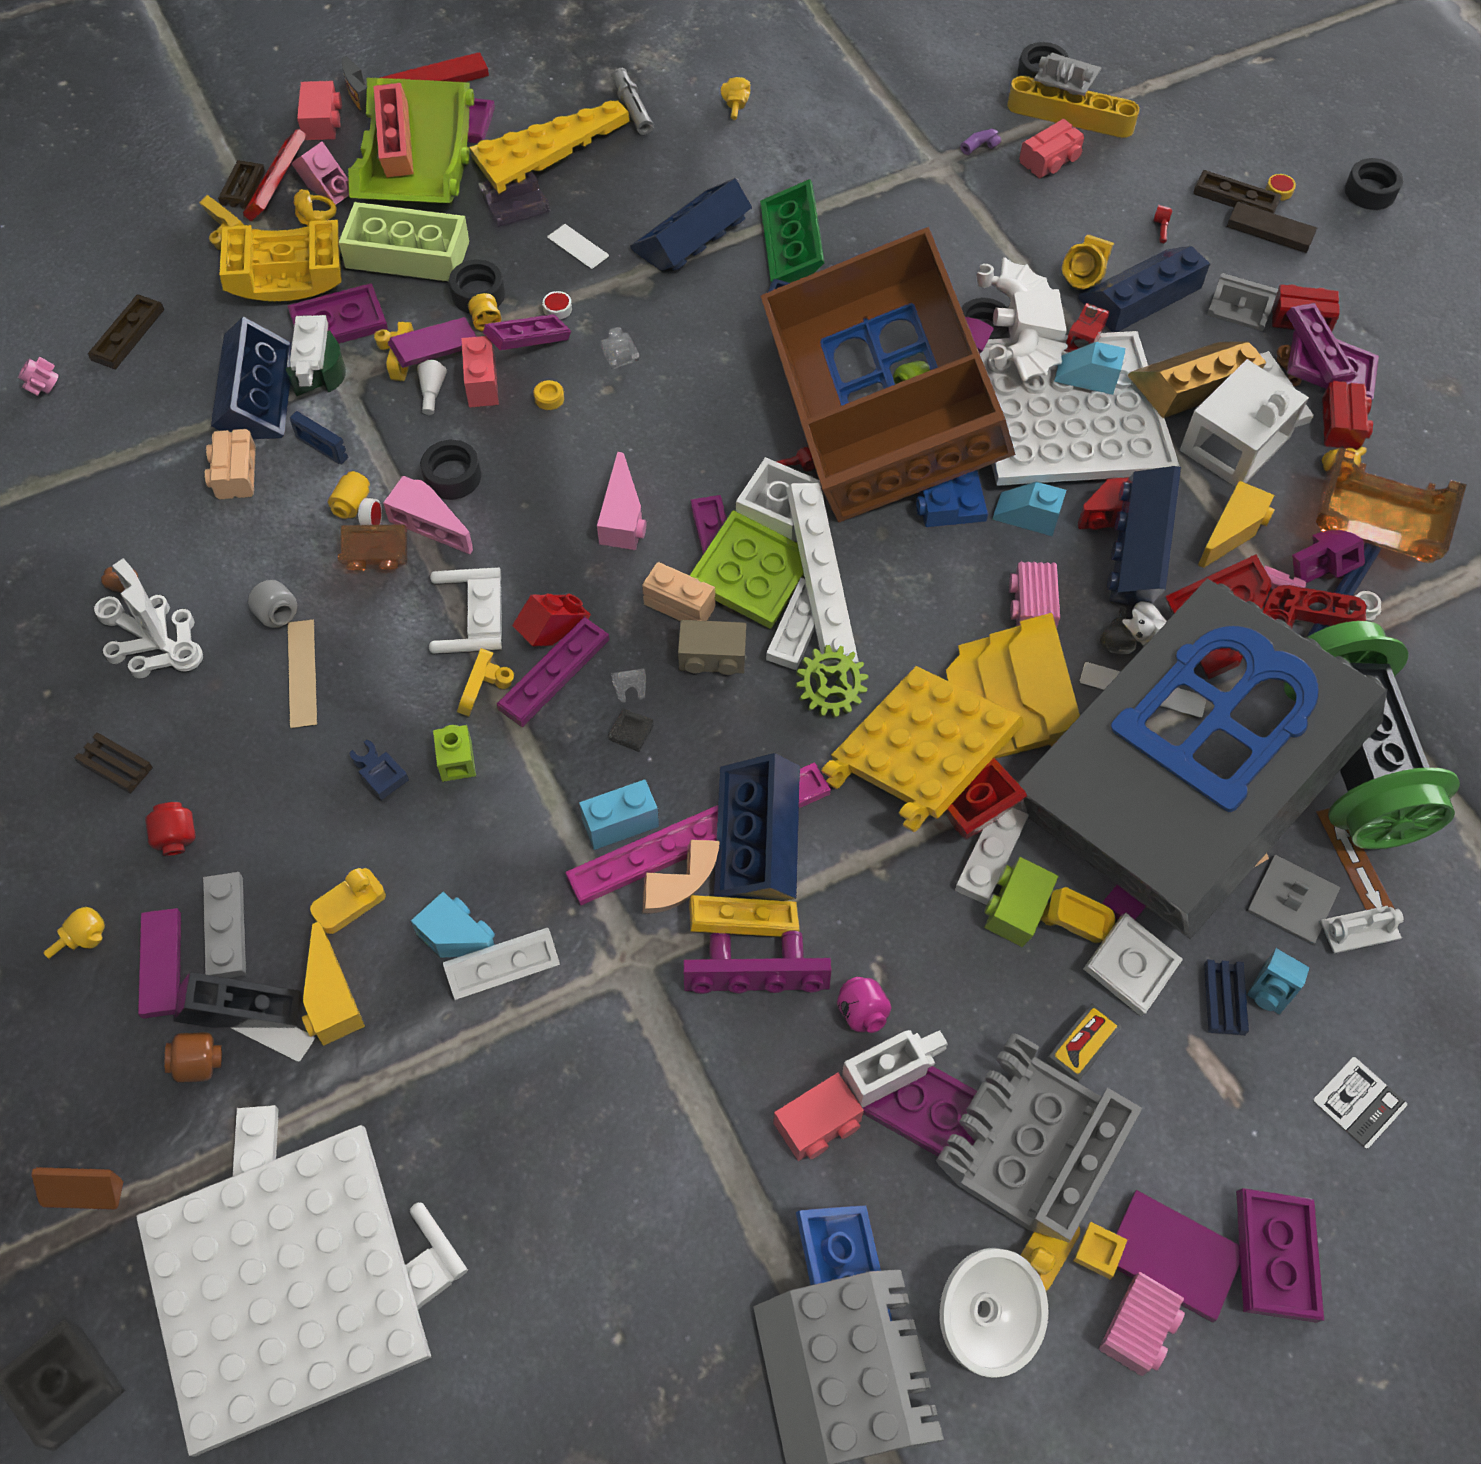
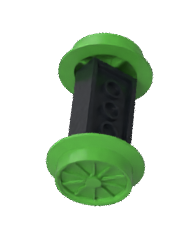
M1369 621L1340 623L1308 636L1319 643L1322 649L1332 656H1340L1346 659L1358 672L1365 676L1371 675L1377 678L1384 688L1387 689L1383 722L1340 770L1347 793L1336 800L1329 809L1328 817L1332 825L1340 829L1349 830L1353 843L1364 849H1386L1406 845L1426 838L1444 828L1455 816L1450 799L1458 791L1460 782L1457 775L1450 770L1430 768L1395 679V676L1403 669L1408 660L1409 654L1405 644L1397 639L1386 637L1384 629L1380 625ZM1284 682L1283 686L1286 695L1296 702L1294 689Z

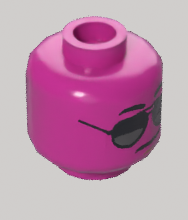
M855 977L848 980L840 988V994L837 999L839 1011L849 1027L856 1032L874 1033L885 1026L886 1019L890 1015L892 1008L881 986L872 978Z

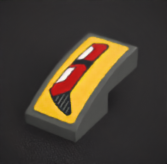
M345 56L342 58V68L349 95L360 112L365 114L367 87L364 85L361 69Z
M1092 1003L1051 1052L1046 1061L1061 1073L1079 1082L1117 1035L1122 1025Z

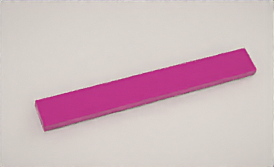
M815 762L800 769L799 808L830 795L831 789ZM718 805L566 871V877L580 906L645 877L646 873L658 872L687 859V848L691 840L717 841Z

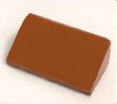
M36 1167V1169L32 1170L31 1175L37 1199L42 1207L114 1210L119 1206L124 1181L111 1170Z

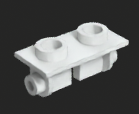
M1384 906L1323 919L1320 923L1335 954L1400 940L1402 937L1397 927L1400 923H1403L1404 919L1399 909L1394 910L1392 907Z

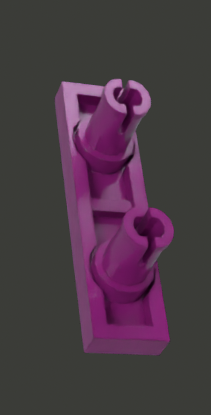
M787 931L782 934V958L731 959L730 934L712 933L710 935V959L684 960V991L705 994L711 991L744 993L751 990H767L768 992L779 993L784 990H804L806 992L830 990L831 958H804L803 936L798 931Z

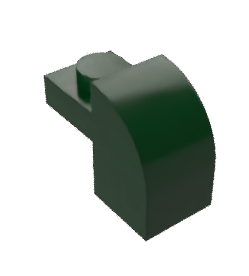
M330 330L327 331L323 369L313 371L312 386H299L296 370H292L291 366L285 369L290 386L296 397L323 385L328 392H331L343 382L346 375V367L340 346Z

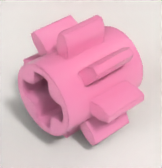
M41 357L36 362L28 359L18 376L19 379L25 381L22 387L36 396L39 395L40 391L48 394L58 379V374L52 371L55 365Z

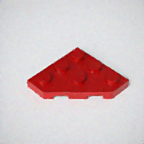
M1255 554L1165 597L1171 611L1175 614L1208 578L1217 585H1226L1235 596L1245 602L1251 601L1262 610L1272 584L1269 575ZM1220 648L1207 654L1200 661V665L1209 680L1238 667L1243 656L1233 649Z

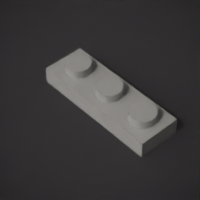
M240 872L203 877L205 975L223 978L245 976L243 877Z

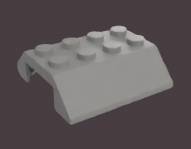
M1012 1033L1003 1047L1004 1052H1000L997 1057L1000 1066L1012 1078L1011 1082L1002 1074L990 1070L985 1077L987 1082L981 1084L967 1107L966 1111L968 1114H963L959 1121L965 1131L976 1142L972 1146L962 1136L951 1134L947 1141L949 1146H944L936 1162L959 1187L1027 1230L1070 1242L1142 1108L1110 1088H1107L1101 1097L1034 1057L1039 1046L1018 1034Z
M901 1270L870 1271L798 1288L753 1306L786 1464H840L911 1447V1449L944 1440L939 1421L921 1422L922 1419L938 1415L935 1405L925 1404L911 1408L908 1393H922L931 1388L929 1378H910L927 1372L918 1335L900 1336V1334L916 1329L914 1320L890 1321L887 1309H900L909 1304L906 1293L890 1294L906 1288Z

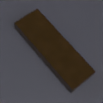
M1207 170L1202 171L1193 191L1194 195L1235 208L1237 202L1271 213H1275L1282 197L1281 194Z
M1240 202L1236 203L1227 224L1229 228L1305 253L1308 252L1317 227Z
M137 294L88 352L90 360L116 370L164 311L162 303Z

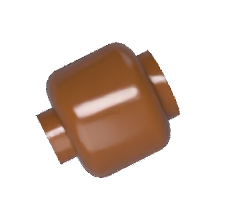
M179 1033L174 1036L172 1043H166L165 1073H171L173 1080L176 1082H205L213 1076L214 1068H221L222 1045H214V1038L210 1033Z

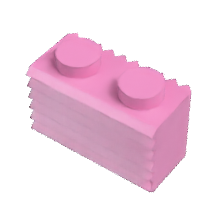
M1029 561L1026 563L1019 562L1016 573L1010 574L1009 592L1015 593V600L1011 601V619L1016 620V625L1020 626V621L1052 613L1057 628L1060 620L1057 564H1050L1048 562L1045 564L1042 562L1038 564L1036 562L1030 563Z
M1139 1272L1133 1277L1098 1349L1115 1361L1120 1362L1123 1366L1135 1371L1140 1376L1145 1375L1151 1368L1157 1371L1168 1351L1166 1347L1162 1346L1167 1333L1170 1332L1174 1335L1184 1318L1185 1312L1180 1310V1305L1184 1298Z

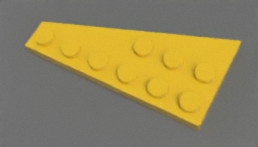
M618 100L607 101L602 106L592 109L585 108L567 117L559 116L551 122L534 124L529 126L528 129L519 132H508L503 137L494 140H483L469 148L473 160L499 194L506 190L505 184L513 180L517 183L525 180V173L531 170L541 171L572 154L574 146L580 143L582 146L592 143L591 137L594 135H606L630 122L629 114Z

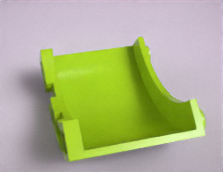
M367 78L366 116L371 118L370 131L364 130L361 145L363 159L357 158L354 165L348 168L349 198L450 203L455 196L458 197L464 165L469 164L470 159L469 148L467 147L469 107L474 105V90L470 89V83ZM401 83L408 102L414 174L386 178L378 154L373 86Z

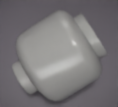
M266 580L259 583L252 589L248 598L251 612L263 625L270 628L286 625L297 612L298 605L295 596L281 582L276 580Z

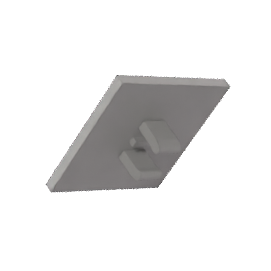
M1274 855L1247 912L1314 945L1322 929L1320 921L1327 918L1341 887Z

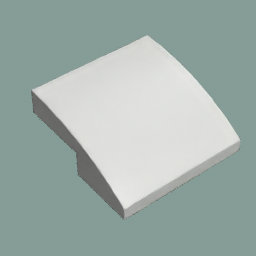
M123 558L113 565L116 574L125 588L121 595L140 629L161 650L166 646L161 620L136 573Z

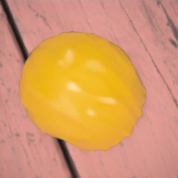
M1086 243L1074 245L1063 260L1062 274L1067 282L1076 289L1085 290L1093 288L1100 284L1101 280L1105 277L1106 259L1101 250L1095 245Z

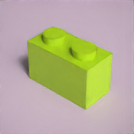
M1019 857L1012 867L1006 865L997 884L1002 886L999 895H992L984 911L985 914L989 915L984 928L1023 947L1034 936L1058 875L1022 857Z

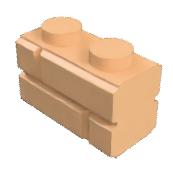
M247 429L232 430V432L228 430L214 431L212 434V444L206 446L207 459L211 464L210 469H205V482L208 488L212 487L218 499H231L234 496L244 498L254 495L256 446L250 431Z
M660 562L656 563L642 585L644 605L679 621H707L714 611V586L705 582H699L698 579Z

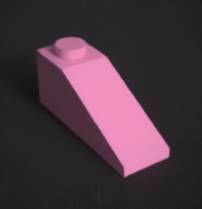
M617 452L597 524L598 540L600 545L636 550L638 539H643L645 536L646 520L642 519L641 505L624 453Z
M402 476L384 501L389 522L471 554L473 547L469 531L434 490L421 480H413Z

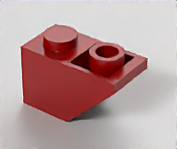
M1130 477L1108 479L1083 505L1077 524L1078 529L1097 530L1115 527L1117 514L1119 511L1122 512L1123 501L1119 500L1120 487L1122 482H1127Z
M548 593L546 595H530L512 626L532 646H552L566 636L584 617L589 619L591 614L582 606V601L572 594L553 595Z

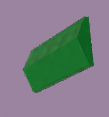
M808 179L760 200L771 282L773 279L788 283L795 282L814 274L825 263L813 183L811 179Z

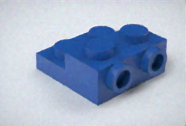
M977 470L918 492L919 497L916 499L917 513L919 516L923 515L925 527L987 521L988 512Z

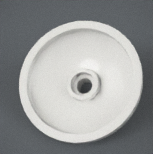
M987 1248L970 1254L952 1271L944 1286L941 1297L940 1326L950 1353L958 1363L969 1371L995 1378L1017 1372L1034 1357L1044 1339L1048 1323L1047 1294L1039 1274L1025 1258L1012 1251ZM981 1302V1303H982V1310H981V1312L978 1314V1306H979V1303Z

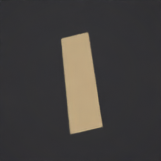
M314 619L288 622L290 728L317 725Z

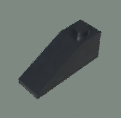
M189 972L179 986L174 1022L205 1027L295 1028L297 1026L301 991Z

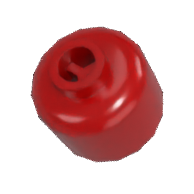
M167 802L155 805L153 811L145 818L148 843L151 848L162 850L164 856L182 854L185 852V847L195 841L196 836L192 812L188 808L182 807L180 802Z

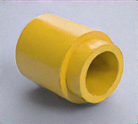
M350 471L340 478L328 499V505L334 515L342 519L356 517L361 501L367 498L369 494L370 483L365 476L358 472Z

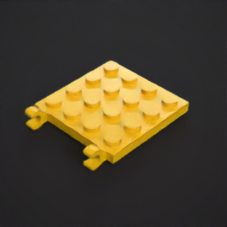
M915 666L831 754L833 760L827 762L821 771L829 776L826 782L835 789L841 787L846 778L853 773L907 802L899 811V815L906 819L903 826L916 832L929 815L938 819L1023 726L1022 716Z

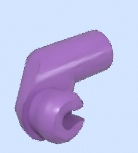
M993 128L972 134L961 143L960 148L965 155H969L985 142L992 149L1001 142V137L997 134V130Z

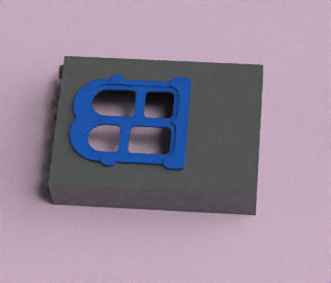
M1207 578L1021 779L1018 784L1027 794V797L1020 801L1024 813L1029 814V819L1187 938L1191 939L1383 722L1387 689L1384 688L1377 678L1371 675H1363L1355 670L1346 659L1340 656H1332L1324 651L1320 644L1312 638H1303L1292 631L1286 622L1280 619L1274 620L1264 614L1255 603L1243 601L1235 596L1226 585H1217ZM1220 648H1230L1238 651L1247 663L1245 674L1228 692L1220 691L1194 673V668L1207 654ZM1269 679L1284 681L1294 689L1296 703L1269 736L1259 737L1231 718V712L1257 684ZM1185 685L1214 705V709L1181 745L1174 746L1147 728L1145 722L1178 686ZM1216 730L1226 732L1252 751L1251 756L1230 779L1220 778L1193 759V754Z

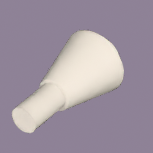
M426 360L417 366L423 395L422 413L432 415L434 414L435 398L440 391L447 374V369L436 360Z

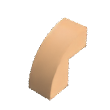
M691 840L687 848L686 875L646 873L644 877L642 914L670 910L687 901L691 895H694L706 881L715 865L720 841Z

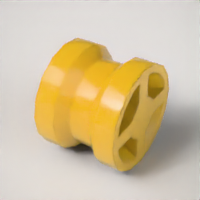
M478 294L469 301L468 309L476 329L484 331L485 324L501 322V314L497 309L496 299L492 295Z

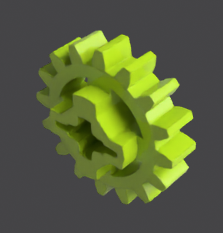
M826 645L824 647V654H821L817 648L812 651L813 660L807 657L802 660V663L807 668L798 669L796 675L803 678V681L795 684V688L804 689V693L799 697L800 701L809 699L811 703L808 706V710L811 711L816 706L819 707L821 717L825 716L828 710H831L833 718H837L841 708L846 714L852 711L850 702L858 706L862 701L857 694H865L867 692V688L862 686L861 682L867 680L868 675L860 674L859 672L864 663L858 662L855 664L852 660L856 653L853 651L848 656L844 655V646L841 645L836 652H832L831 646ZM825 660L839 661L836 666L827 667L823 663L820 664V662ZM848 670L852 674L853 688L847 683L846 672ZM811 674L816 679L817 691L815 693L810 685ZM835 675L838 678L835 683L839 687L834 685L828 688L825 685L828 681L826 677ZM830 696H837L843 699V701L837 703H828L824 700Z

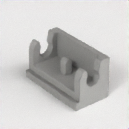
M1222 273L1207 315L1263 331L1278 289Z

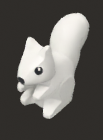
M1146 601L1136 603L1132 610V619L1122 620L1134 639L1140 641L1143 647L1167 622L1159 610L1152 603Z

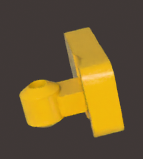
M206 195L199 204L221 225L209 236V240L215 248L221 250L222 227L242 226L244 224L213 198Z
M398 322L397 332H389L385 329L378 330L374 334L377 347L382 350L390 348L388 345L390 337L414 331L411 322ZM390 348L387 357V370L390 379L405 381L409 366L402 368Z
M480 649L461 697L457 713L470 716L483 681L491 684L495 683L500 689H506L511 686L514 678L513 671L508 667L500 668V666L490 663L493 652Z
M357 868L348 873L345 881L315 900L310 907V911L315 921H320L325 933L334 934L382 902L386 897L383 886L369 869Z
M1064 887L1052 892L1051 901L1047 903L1040 920L1046 925L1062 926L1091 942L1101 943L1113 928L1115 915L1111 908L1070 888Z
M1078 1226L1070 1242L1034 1231L1020 1254L1037 1271L1046 1292L1051 1287L1080 1235V1226Z

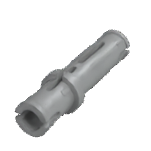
M618 68L614 70L611 76L618 89L617 95L619 99L625 103L638 133L641 135L649 134L653 130V122L650 120L638 96L637 86L631 82L626 69Z

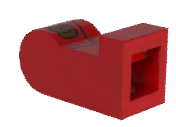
M1087 303L1076 323H1073L1069 330L1066 341L1068 348L1064 351L1069 353L1079 349L1080 347L1074 343V341L1079 339L1085 340L1089 344L1098 342L1110 311Z

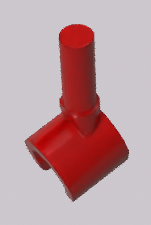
M1158 205L1153 222L1161 224L1160 243H1166L1167 228L1172 209Z
M808 447L801 448L796 456L776 461L785 466L800 464L804 471H811L816 468Z

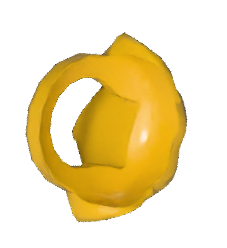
M300 189L294 196L295 216L302 224L309 226V221H324L333 218L336 214L337 208L335 203L327 197L311 195L308 190ZM312 201H324L330 206V209L327 211H313Z

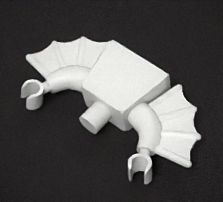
M1004 257L1002 258L1000 277L994 276L992 265L981 264L980 272H977L978 285L982 288L995 285L996 289L1005 293L1011 300L1009 308H995L993 324L994 326L1009 327L1011 342L1014 345L1007 347V349L1001 344L993 345L989 349V358H995L994 366L998 369L1006 365L1007 359L1015 361L1022 381H1027L1032 376H1047L1048 370L1051 367L1062 364L1061 354L1068 348L1067 344L1062 343L1067 330L1059 290L1051 289L1047 283V278L1032 272L1027 264L1019 265Z

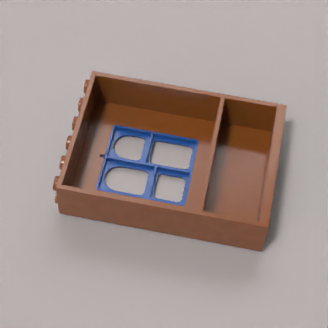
M929 227L760 295L823 492L838 523L1016 455L1005 416ZM897 320H905L912 323L918 335L917 342L891 353H885L880 344L879 336L881 330L887 324ZM848 339H861L868 344L876 369L870 374L844 383L841 381L834 361L835 350L842 342ZM916 354H924L930 371L895 384L890 366ZM875 383L883 385L884 389L848 402V395Z

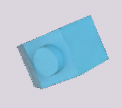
M1094 342L1061 356L1062 364L1057 367L1054 382L1113 395L1122 369L1126 348Z
M1033 482L1001 492L992 520L1053 536L1066 490Z

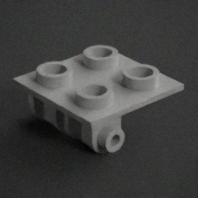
M1051 53L1047 57H1041L1039 63L1041 69L1035 76L1034 81L1041 82L1047 87L1067 90L1073 95L1080 94L1084 96L1101 71V67Z

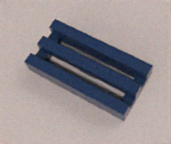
M298 411L289 417L297 439L338 464L342 465L348 459V455L345 453L346 448L342 445L344 443L343 438Z
M1207 959L1204 963L1208 1033L1245 1036L1249 1032L1244 962L1229 964V961H1221L1220 963H1215V960ZM1215 972L1221 973L1224 1025H1219ZM1230 973L1233 974L1237 1026H1234Z

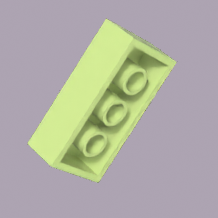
M354 202L339 240L345 268L449 281L450 273L463 262L469 245L465 216Z

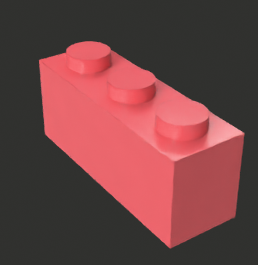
M401 83L373 86L378 154L386 178L412 175L414 172L409 110Z

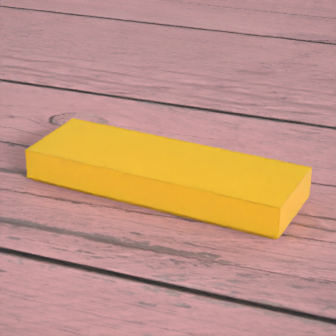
M691 895L690 929L694 932L782 937V934L787 931L799 932L796 902Z

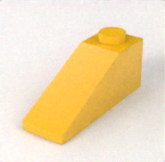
M1239 481L1205 547L1198 566L1202 568L1208 566L1253 538L1260 525L1267 527L1275 510L1269 507L1274 495Z
M320 921L312 924L303 1004L308 1014L302 1016V1020L309 1036L317 1035L324 1046L365 1027L327 934Z

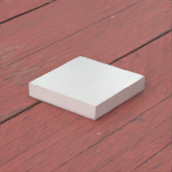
M1125 913L1118 919L1083 969L1138 1015L1142 1016L1146 1014L1183 959Z

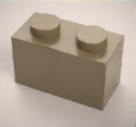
M681 620L678 650L679 671H688L690 673L720 672L725 675L744 673L746 623Z

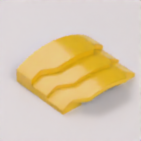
M338 220L309 221V226L277 231L252 229L251 225L222 227L220 279L223 290L254 300L291 301L312 297L334 288L342 282Z
M1052 613L1020 621V626L991 633L989 637L958 645L960 655L946 669L949 682L1022 716L1023 726L994 756L995 759L1054 744L1080 717Z

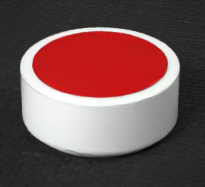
M554 291L543 298L542 303L545 315L555 314L559 319H564L571 314L572 303L568 294Z
M365 498L360 503L358 519L360 526L364 530H377L380 527L382 508L378 499Z

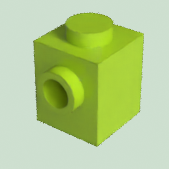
M448 725L443 729L433 730L437 767L442 782L475 777L473 748L468 726Z

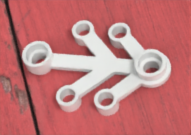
M152 596L149 599L153 607L162 604L161 607L154 609L161 620L165 633L166 646L161 649L165 654L148 658L144 656L133 657L128 663L130 672L135 678L140 679L147 677L153 669L173 666L178 671L195 669L202 662L203 652L200 646L191 640V628L195 623L192 614L187 609H179L173 613L172 621L177 629V642H174L167 637L166 614L169 612L170 606L164 596ZM104 597L96 603L94 611L101 623L108 626L118 625L141 638L121 643L117 641L107 643L103 648V654L108 662L118 664L126 658V655L159 649L140 629L136 620L125 613L123 606L117 598ZM187 618L186 621L179 622L181 619ZM119 650L118 653L110 655L113 651ZM144 665L141 669L135 670L137 666Z

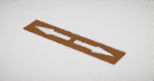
M1330 808L1316 811L1365 909L1370 910L1384 906L1394 908L1364 848H1360L1353 843L1349 830L1340 829L1332 825L1328 817Z

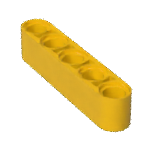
M1019 76L1012 80L1007 105L1008 109L1016 114L1055 123L1065 119L1072 127L1120 138L1129 137L1134 133L1140 108L1134 101L1087 91L1084 96L1080 94L1073 95L1067 90L1047 87L1041 82L1034 81V78Z

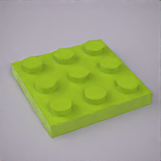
M733 510L690 576L698 579L699 582H705L714 586V598L719 603L772 629L793 595L800 578L804 577V571L797 542Z

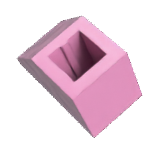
M323 141L291 163L309 189L318 195L331 199L335 205L349 196V179Z

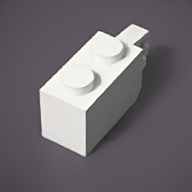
M940 1030L922 1039L918 1033L913 1035L911 1031H904L845 1061L842 1078L863 1108L925 1076L928 1068L935 1063L932 1057L945 1051L948 1043Z

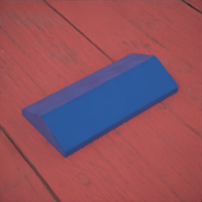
M866 1205L799 1210L796 1212L810 1285L870 1271H881ZM887 1309L890 1321H892L890 1309Z

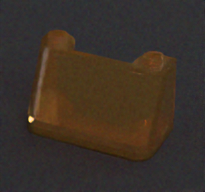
M1340 448L1327 469L1316 518V523L1321 530L1348 531L1361 537L1363 542L1416 557L1417 560L1424 563H1433L1436 560L1442 559L1449 551L1467 485L1450 480L1448 487L1443 489H1435L1436 484L1429 483L1425 490L1366 473L1367 464L1360 463L1357 466L1354 462L1356 452Z

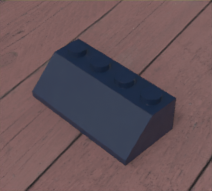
M731 179L705 190L631 244L630 248L658 270L662 271L672 268L675 271L687 263L685 259L690 254L695 256L707 248L705 244L711 239L713 242L725 235L726 227L729 225L734 227L746 219L744 214L752 209V206L737 179Z
M1192 246L1166 249L1080 293L1078 299L1084 305L1089 303L1110 311L1105 326L1111 332H1119L1201 289L1210 263Z
M245 317L239 319L224 334L211 427L219 431L228 430L229 432L247 429L250 431L253 439H279L284 436L290 383L285 369L291 366V342Z
M1169 466L1135 471L1127 482H1122L1119 491V500L1123 501L1122 512H1118L1115 521V530L1119 531L1118 541L1114 542L1111 551V560L1115 561L1114 572H1110L1107 581V590L1111 591L1110 602L1135 606L1140 601L1153 603L1166 590L1181 467Z
M777 753L720 767L717 841L720 842L715 865L714 897L777 901L796 899L800 766Z

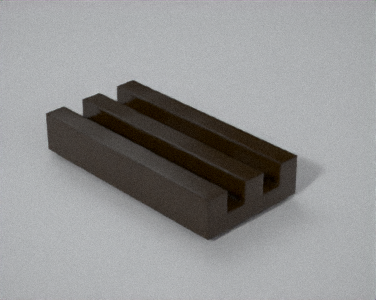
M237 160L218 197L220 205L226 206L227 203H230L231 207L236 208L240 204L241 209H245L265 174L264 165ZM237 183H238V187H237V189H236L234 195H232V193H233V191H234V189H235V187H236V185H237Z
M98 732L93 736L94 742L92 744L87 743L83 747L85 752L83 754L78 753L74 757L78 764L130 794L153 769L150 762ZM103 747L109 750L110 752L116 754L122 759L140 768V770L137 771L133 769L132 767L126 765L120 760L100 750V748ZM96 756L132 777L131 781L129 782L92 761L91 758Z

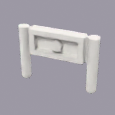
M500 567L433 571L430 575V580L434 584L468 582V639L432 641L429 644L430 652L433 654L480 651L481 648L488 651L502 650Z
M416 1203L411 1207L410 1214L432 1245L431 1249L428 1248L405 1265L417 1309H420L449 1287L454 1280L465 1275L468 1269L424 1204Z

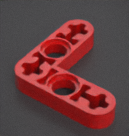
M1281 585L1270 593L1263 613L1274 620L1280 619L1286 622L1291 629L1295 620L1333 626L1351 621H1366V603L1356 596ZM1285 599H1288L1285 602L1284 610H1281L1280 603H1283ZM1313 603H1323L1327 606L1320 611H1314L1309 608ZM1350 610H1354L1352 615L1348 614Z

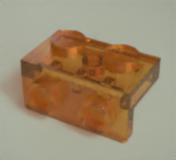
M405 524L341 525V554H338V561L343 565H347L349 570H365L366 565H379V569L384 570L398 569V564H407V526Z

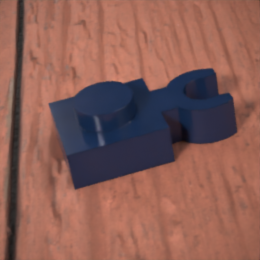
M366 740L364 744L368 750L367 755L358 756L353 750L349 754L354 765L362 768L359 771L361 779L382 801L409 781L407 773L387 752L378 757L375 745L371 741Z

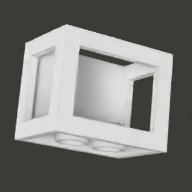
M1246 359L1194 411L1180 451L1235 487L1239 481L1247 483L1291 437L1309 397ZM1213 433L1243 452L1235 470L1200 448Z

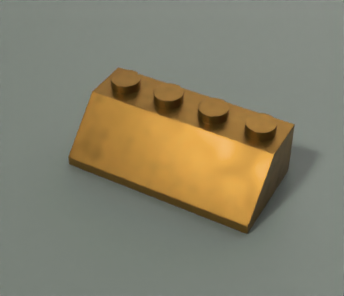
M1217 342L1131 371L1128 377L1160 416L1165 418L1201 405L1246 359L1262 369L1267 362L1249 342Z

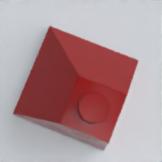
M993 758L946 809L945 813L954 828L964 840H967L998 820L1026 798L1027 794L1001 764Z

